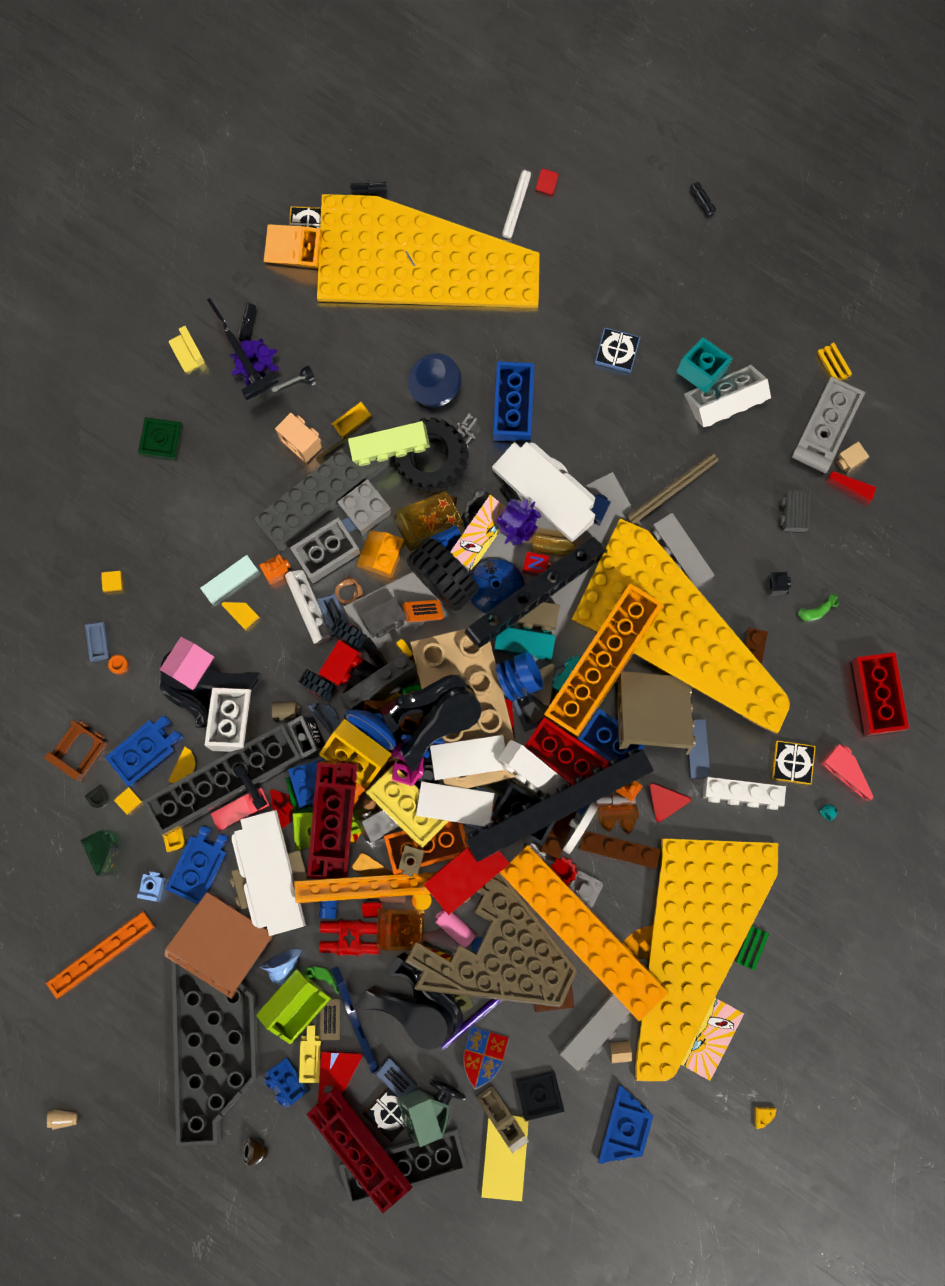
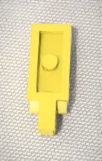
M307 1025L306 1036H301L299 1083H319L321 1041H319V1036H315V1025Z

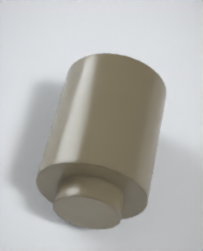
M296 701L272 702L273 721L294 720L297 716L301 715L300 704H297Z

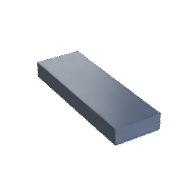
M706 719L694 720L693 736L696 737V744L688 755L690 779L710 777Z

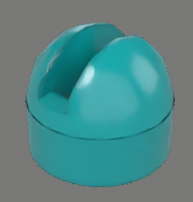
M826 804L820 810V814L828 821H833L838 813L833 804Z

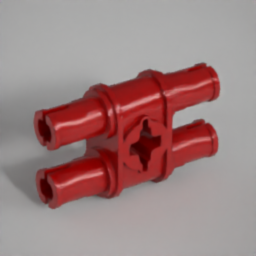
M343 918L338 921L320 922V933H338L339 939L338 941H320L319 953H337L339 957L342 955H356L359 957L361 954H379L380 943L362 942L360 936L362 934H380V923L363 922L361 919L343 920ZM349 931L351 932L352 936H355V939L351 941L350 946L348 943V939H345V936L349 934Z

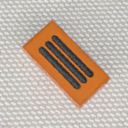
M440 600L404 602L402 605L407 622L442 620L444 618Z

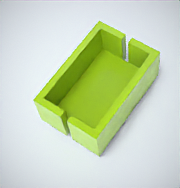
M296 969L256 1016L267 1030L291 1045L331 998L320 985Z

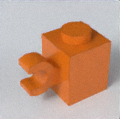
M280 554L259 565L270 585L285 578V574L291 568L287 559H282Z

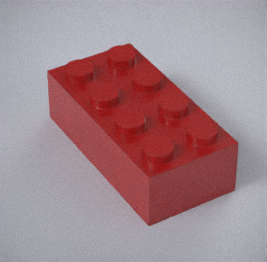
M896 652L853 659L852 666L865 736L901 732L909 729Z
M545 717L524 746L570 783V785L575 783L573 779L584 774L586 777L592 774V769L598 766L604 768L608 765V760Z

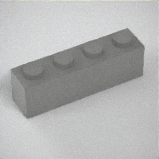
M673 513L653 524L651 528L652 536L662 544V548L696 588L713 579L714 573Z
M611 993L559 1054L577 1071L580 1069L584 1070L591 1062L589 1060L594 1053L598 1055L604 1048L603 1043L607 1038L611 1040L618 1032L616 1028L620 1023L624 1025L630 1019V1011Z

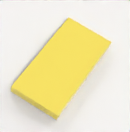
M392 766L366 791V794L419 847L423 848L449 821L416 816L420 790L415 785L410 786L393 781ZM400 770L397 771L399 777L407 778Z
M512 1115L527 1137L529 1121L525 1122L524 1116ZM489 1117L481 1197L522 1201L527 1144L512 1154Z

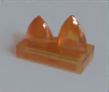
M637 805L599 806L598 816L602 826L608 832L613 829L617 820H620L623 830L630 834L635 827L636 819H639V811Z

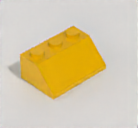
M346 719L336 728L319 753L325 760L339 759V761L358 763L356 783L364 789H367L392 755Z

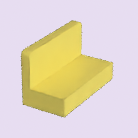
M186 326L179 328L181 335L169 340V344L183 370L187 373L205 364Z

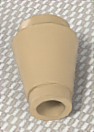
M58 1109L48 1111L47 1128L54 1130L77 1125V1112Z

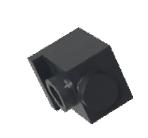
M772 572L768 576L769 596L789 594L791 578L788 577L787 572Z

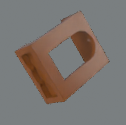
M71 720L72 726L54 751L52 753L48 752L44 759L74 780L81 781L105 748L107 742L103 740L104 736L99 732L94 731L92 733L89 731V726L83 721L79 720L76 722ZM86 733L93 738V746L78 768L75 769L62 760V758L76 738Z

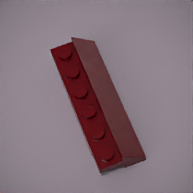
M339 759L317 762L307 878L309 879L347 878L358 763L339 761Z
M336 1088L330 1091L306 1114L382 1214L413 1188L408 1179L398 1169L394 1161L391 1160Z

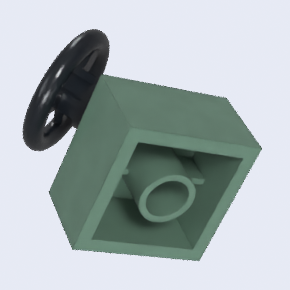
M430 1079V1085L438 1089L435 1097L418 1089L397 1098L408 1136L419 1147L442 1138L448 1121V1105H450L453 1097L462 1101L465 1100L466 1095L439 1080Z

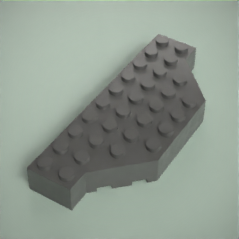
M172 961L176 1147L216 1145L221 1141V1119L259 1077L257 996L242 981L231 999Z

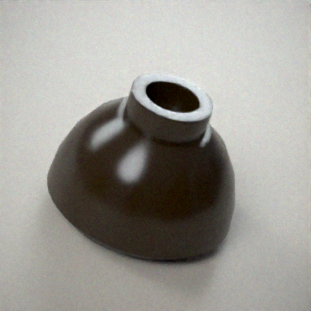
M248 1137L245 1140L242 1157L247 1167L254 1166L262 1159L267 1158L268 1148L263 1146L261 1141L254 1137Z

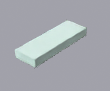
M246 555L200 589L211 604H213L257 573L258 569Z

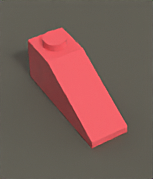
M839 744L834 746L821 764L865 801L872 800V792L856 758L851 754L852 751L845 745L841 746Z
M257 789L260 796H263L267 802V805L259 810L252 803L254 800L251 795L246 794L211 813L218 832L241 822V819L252 817L271 808L272 805L265 789Z

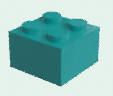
M702 337L682 358L676 372L704 393H707L727 372L733 358Z

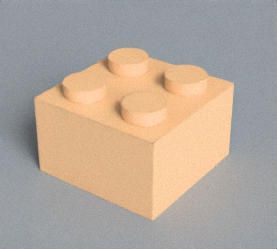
M290 413L275 430L280 441L308 464L322 449L321 439L318 437L319 434L312 427L309 429L304 425L305 421L299 415L295 417Z

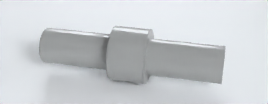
M612 794L597 800L596 804H611L612 806L635 804L636 797L631 802L625 797L620 796V794Z

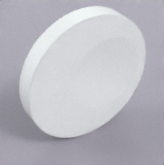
M595 802L591 803L579 822L572 818L569 826L575 829L567 840L563 851L568 854L572 852L599 807L598 804Z

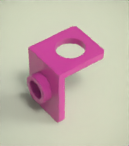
M422 757L419 766L413 773L409 766L395 763L393 765L392 780L413 786L418 778H421L423 775L424 757ZM404 770L407 773V778L399 777L397 771Z

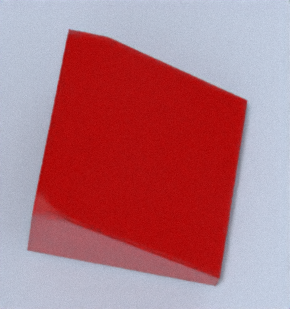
M542 168L535 190L553 196L559 174Z
M363 903V917H382L383 903Z

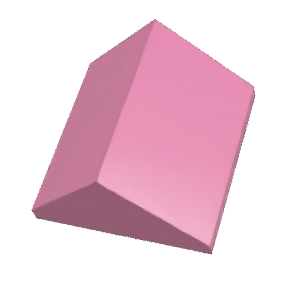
M180 637L160 670L194 690L214 659V656L196 644Z

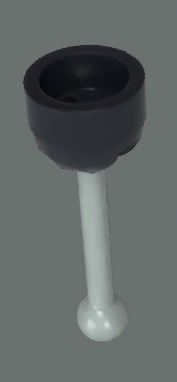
M308 365L301 369L299 376L281 383L271 390L277 392L280 388L300 379L306 382L315 379V376Z

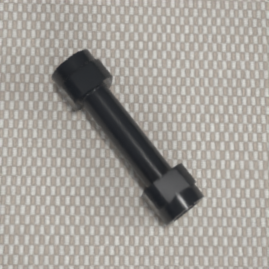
M241 764L234 768L233 771L236 777L241 779L254 801L252 803L256 809L259 810L266 806V800L256 790L247 775L248 771L245 766Z

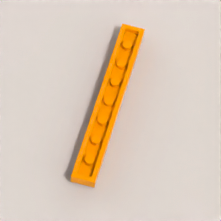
M436 872L418 873V875L414 874L413 877L400 874L294 881L295 903L431 894L423 883Z

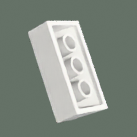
M752 365L721 377L707 393H704L699 388L684 393L695 419L703 427L711 426L717 421L727 419L733 414L745 411L756 404H762L771 398L767 378Z

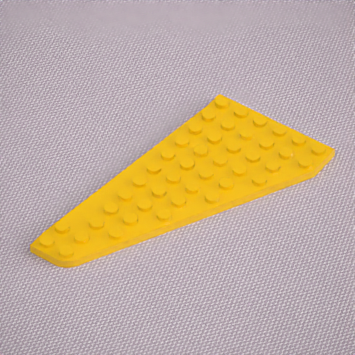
M620 519L606 547L608 552L603 553L572 621L598 633L630 583L664 605V608L634 654L739 713L742 717L756 725L778 734L790 707L787 694L651 533L644 528Z
M661 838V866L648 969L668 989L669 993L641 1020L635 1063L636 1081H667L677 1073L778 875V843Z

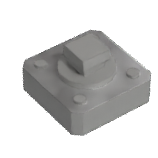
M578 871L576 880L571 882L570 887L592 908L603 884L599 880Z

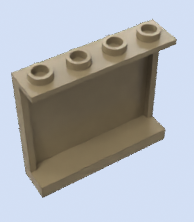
M622 671L616 680L619 749L627 750L630 744L685 748V754L689 755L691 749L696 744V737L693 736L695 721L691 715L693 712V702L690 701L692 687L674 676Z

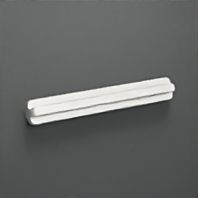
M522 170L502 232L504 238L510 239L512 237L531 177V172Z

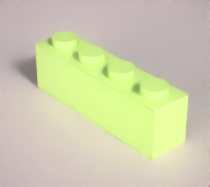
M423 421L348 439L352 461L355 464H359V466L369 465L370 461L374 460L378 462L386 461L389 459L388 457L395 455L396 457H404L408 452L412 451L414 453L426 451L425 448L430 447L426 425Z

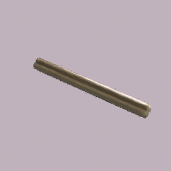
M714 453L708 455L629 514L627 517L628 521L632 524L637 523L717 463L718 457Z

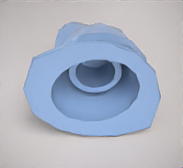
M295 948L284 951L265 961L260 968L266 970L271 981L281 987L296 969L299 970L298 957L302 950Z

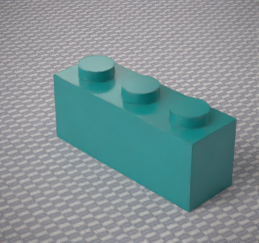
M512 625L496 637L494 651L519 655L528 651L533 658L551 661L556 635H552V632L541 630L540 633L533 632L532 628L522 627L521 630L515 629Z

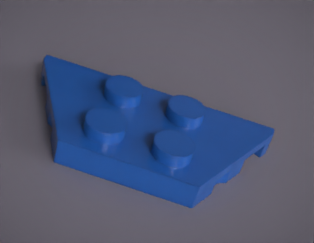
M621 1085L618 1086L598 1159L600 1164L615 1160H625L631 1157H642L653 1120V1115Z

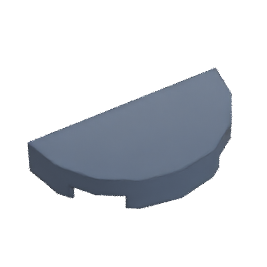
M322 702L309 705L310 710L332 735L340 724L336 710L331 705Z

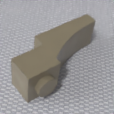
M493 1086L476 1097L512 1154L529 1142Z

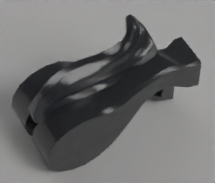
M169 651V652L164 656V658H163V660H162V662H161V667H162L163 663L165 662V660L167 659V657L169 656V654L171 653V651ZM209 666L195 689L192 690L161 671L159 687L166 699L194 716L196 720L195 727L200 729L206 727L208 723L212 688L250 689L252 692L262 674L259 672L224 673Z
M448 675L422 690L412 691L405 695L400 694L398 698L380 708L383 718L392 733L398 729L405 716L412 713L427 715L418 725L410 740L401 747L403 757L412 773L419 766L423 755L433 742L448 734L470 729L477 723L481 715L480 702L467 678L461 675Z
M403 952L395 958L385 973L405 978L413 989L414 998L400 993L382 991L373 986L365 991L354 1007L383 1011L392 1015L403 1025L416 1045L428 1050L436 1049L459 1031L463 1020L461 1008L450 994L414 989L422 971L405 962L408 955Z

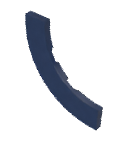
M336 966L331 968V972L371 1074L378 1070L375 1058L361 1027L340 969Z

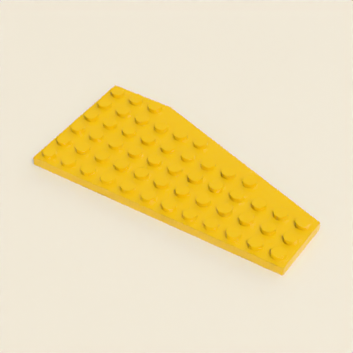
M322 194L320 229L323 231L318 267L317 301L538 308L540 253L378 196ZM406 251H407V253L409 254V256L411 257V259L413 260L415 266H413V264L411 263L410 259L408 258V256H407V254H406Z

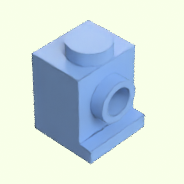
M149 871L148 874H143L137 898L151 901L161 900L165 878L160 877L161 873ZM149 882H152L154 885L151 890L148 889Z

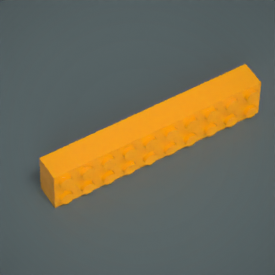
M527 845L500 872L639 1022L669 993L668 989L531 845Z

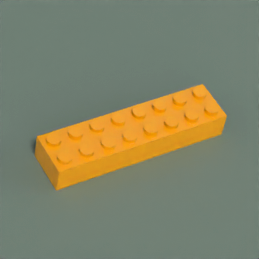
M630 583L544 715L579 738L664 608L663 603Z

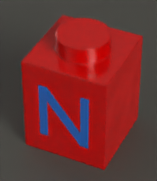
M526 552L522 574L537 577L551 567L552 562H548L549 556Z

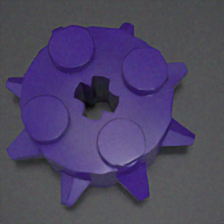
M262 338L259 341H241L243 351L255 371L262 378L274 370H279V367L273 361V357L278 352L277 349H269L263 343ZM236 352L235 354H230L236 365L231 374L233 376L241 375L245 380L246 386L250 385V376Z
M512 499L509 501L505 512L499 515L496 524L499 525L500 533L507 537L505 544L512 540V545L517 543L521 545L523 540L529 541L538 528L535 523L537 518L540 519L541 517L540 512L534 509L535 501L529 505L527 499L523 502Z

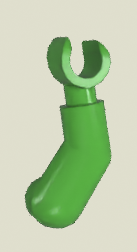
M832 593L826 603L821 604L815 609L807 610L806 608H801L798 612L799 617L804 621L821 619L830 610L831 606L837 607L839 605L838 596Z
M316 966L306 968L304 973L308 978L325 980L329 985L334 986L337 994H340L333 974L329 969Z

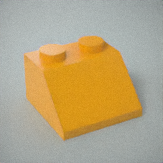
M369 531L356 566L392 579L405 546L404 539L386 532Z

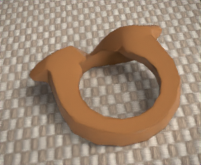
M347 575L335 588L337 599L343 604H349L364 596L361 585L357 583L356 579ZM355 583L357 587L352 599L342 600L339 596V590L344 586Z

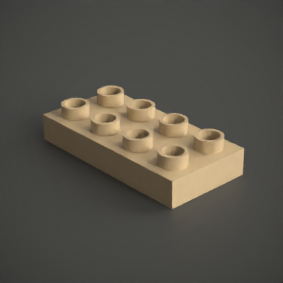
M466 629L412 641L411 647L422 689L442 677L461 675L471 683L480 702L481 715L477 723L470 729L439 738L444 739V744L499 735L504 736L505 747L510 740L515 741L503 691L497 677L496 663L490 641L481 648H477L465 635ZM499 770L443 780L446 786L474 789L515 779L516 774L514 772L511 774L506 770Z

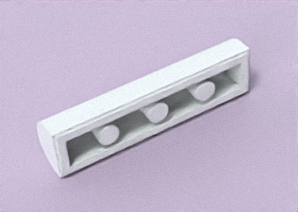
M303 569L289 571L285 574L286 581L314 645L330 640L332 635Z

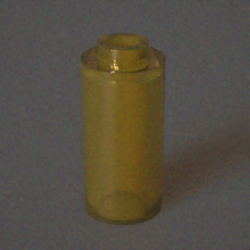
M535 533L532 552L564 557L575 549L576 544L572 543L568 538Z

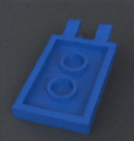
M162 716L155 723L149 720L105 757L128 787L133 786L175 751L172 745L183 738L182 734L176 730L169 736L164 732L163 728L172 723L167 716Z
M206 825L201 826L197 837L190 836L166 887V890L197 905L211 888L227 854L223 847L229 836L221 833L218 835L216 842L206 839L212 829Z

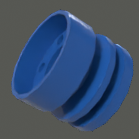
M528 651L516 655L514 663L510 659L505 660V664L503 662L497 663L496 673L500 686L510 701L517 700L518 696L520 698L524 697L525 689L530 694L543 689L540 670L533 656Z

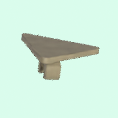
M554 664L539 669L543 680V689L531 694L546 706L551 704L552 681L556 667Z

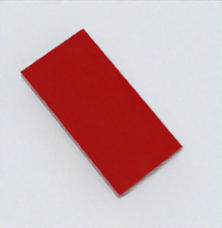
M467 846L424 882L423 885L445 912L450 915L510 863L500 851L476 862Z

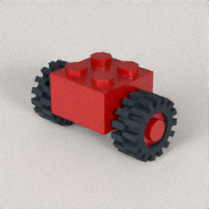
M337 618L330 631L342 639L338 640L319 671V675L306 669L299 680L300 684L327 700L332 695L336 686L324 678L338 686L344 687L345 684H348L354 669L364 660L362 658L364 654L346 643L349 642L360 649L367 635L340 618Z

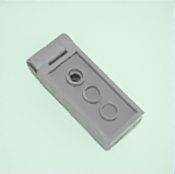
M831 376L791 458L826 474L865 392Z

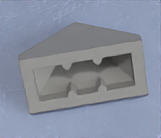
M442 928L423 933L419 941L420 945L452 956L458 946L454 939Z

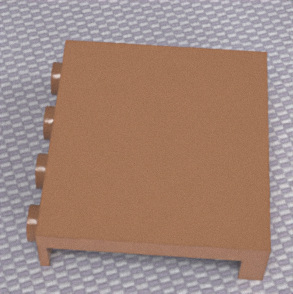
M206 893L167 946L164 956L232 999L237 988L267 944H270L273 935L269 936L267 927L259 929L255 927L250 916L242 915L234 906L223 903L218 896Z

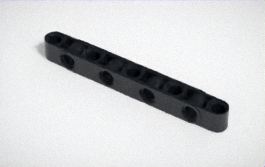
M591 537L471 624L466 629L465 635L477 648H481L600 561L603 553H607L608 550L595 537ZM519 601H525L526 603L521 604ZM494 622V623H496L497 625L492 626V625H490V624H488V623Z

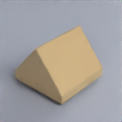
M630 1041L609 1042L612 1063L632 1061Z

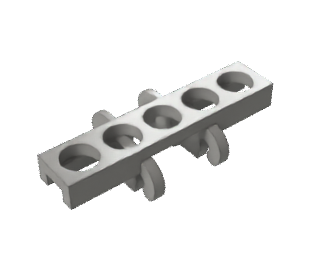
M471 414L466 416L461 425L459 422L456 423L458 432L463 435V439L466 435L468 436L465 441L467 449L469 448L468 443L470 440L475 439L474 433L469 431L477 421V418H474ZM469 418L473 419L470 425L466 423ZM445 446L441 453L448 457V454L445 453L447 446Z

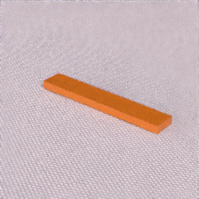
M142 911L47 981L46 985L55 998L59 999L156 926L147 913Z

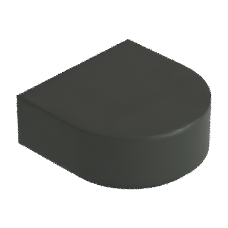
M102 785L97 786L84 796L89 804L95 808H103L109 801V795Z

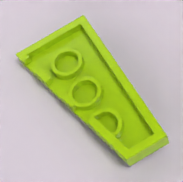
M354 809L351 835L361 832L356 819L361 817L360 814L367 809ZM313 811L293 812L295 851H302L310 847Z

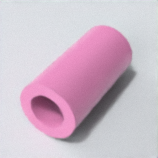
M442 908L435 916L438 919L435 923L465 949L478 935L454 912L448 915Z

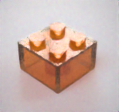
M378 908L376 949L384 951H411L416 942L423 946L424 910L415 908Z

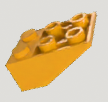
M268 225L264 262L318 269L323 231L319 228L304 226Z

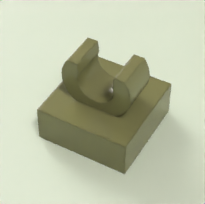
M451 994L459 1004L462 1012L474 1007L470 996Z

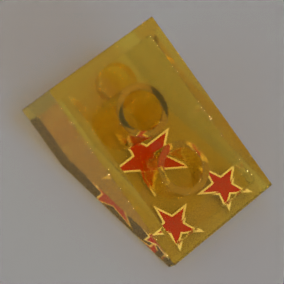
M448 491L400 508L396 511L393 518L409 551L416 549L422 544V541L455 525L458 528L464 524Z

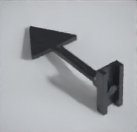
M208 298L207 301L250 376L249 379L252 384L241 389L246 401L248 402L279 385L280 382L274 371L263 378L255 371L235 335L228 329L220 312L212 300Z

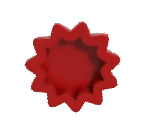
M564 856L561 859L556 858L555 863L551 864L553 870L567 884H570L571 880L575 881L578 869L573 859Z

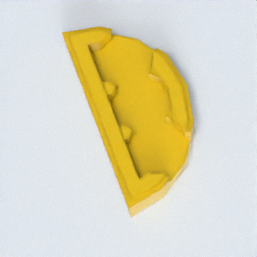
M184 747L168 782L175 783L195 772L197 766L193 752L187 747Z

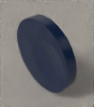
M439 353L429 354L418 360L412 367L408 377V388L411 395L417 402L426 407H439L448 403L455 397L461 385V372L457 364L449 356Z

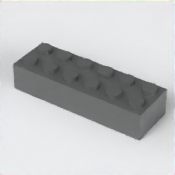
M457 1126L446 1129L442 1138L422 1147H419L413 1140L384 1148V1151L394 1161L412 1187L468 1171V1163ZM341 1161L339 1168L349 1206L371 1201L372 1199Z

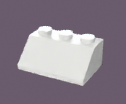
M212 688L204 744L212 751L226 752L244 748L251 696L250 689Z

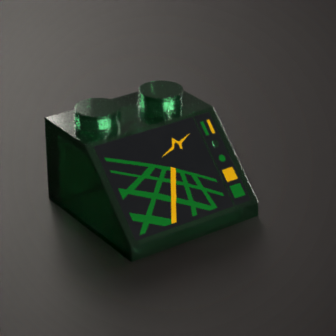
M102 829L80 841L96 876L107 877L113 868L119 851L118 843L120 842L115 832L112 833V831Z

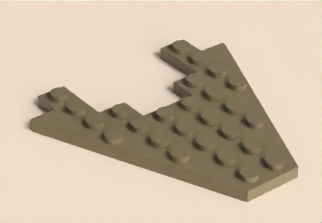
M500 873L477 891L482 897L474 913L491 923L476 954L459 945L449 962L416 942L405 961L422 971L414 988L416 990L555 1007L562 1006L577 973L573 964L511 884Z

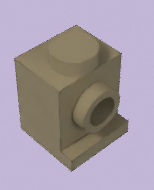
M405 845L398 868L402 870L401 874L413 877L414 874L418 875L425 851ZM409 858H413L415 861L412 866L407 864Z

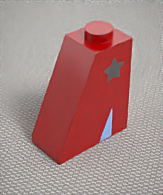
M323 1050L321 1052L318 1102L334 1088L343 1095L363 1057V1052Z

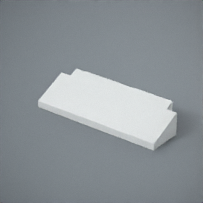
M514 442L492 466V470L522 498L527 499L529 504L535 501L534 508L571 542L593 525L595 514L590 509L593 508L595 497L570 474H562L560 472V465L535 443L528 444L526 442L520 448Z
M277 810L241 819L242 830L234 831L232 843L240 875L246 877L247 881L244 885V891L252 924L258 927V929L267 926L269 936L306 926L301 904L295 903V880Z

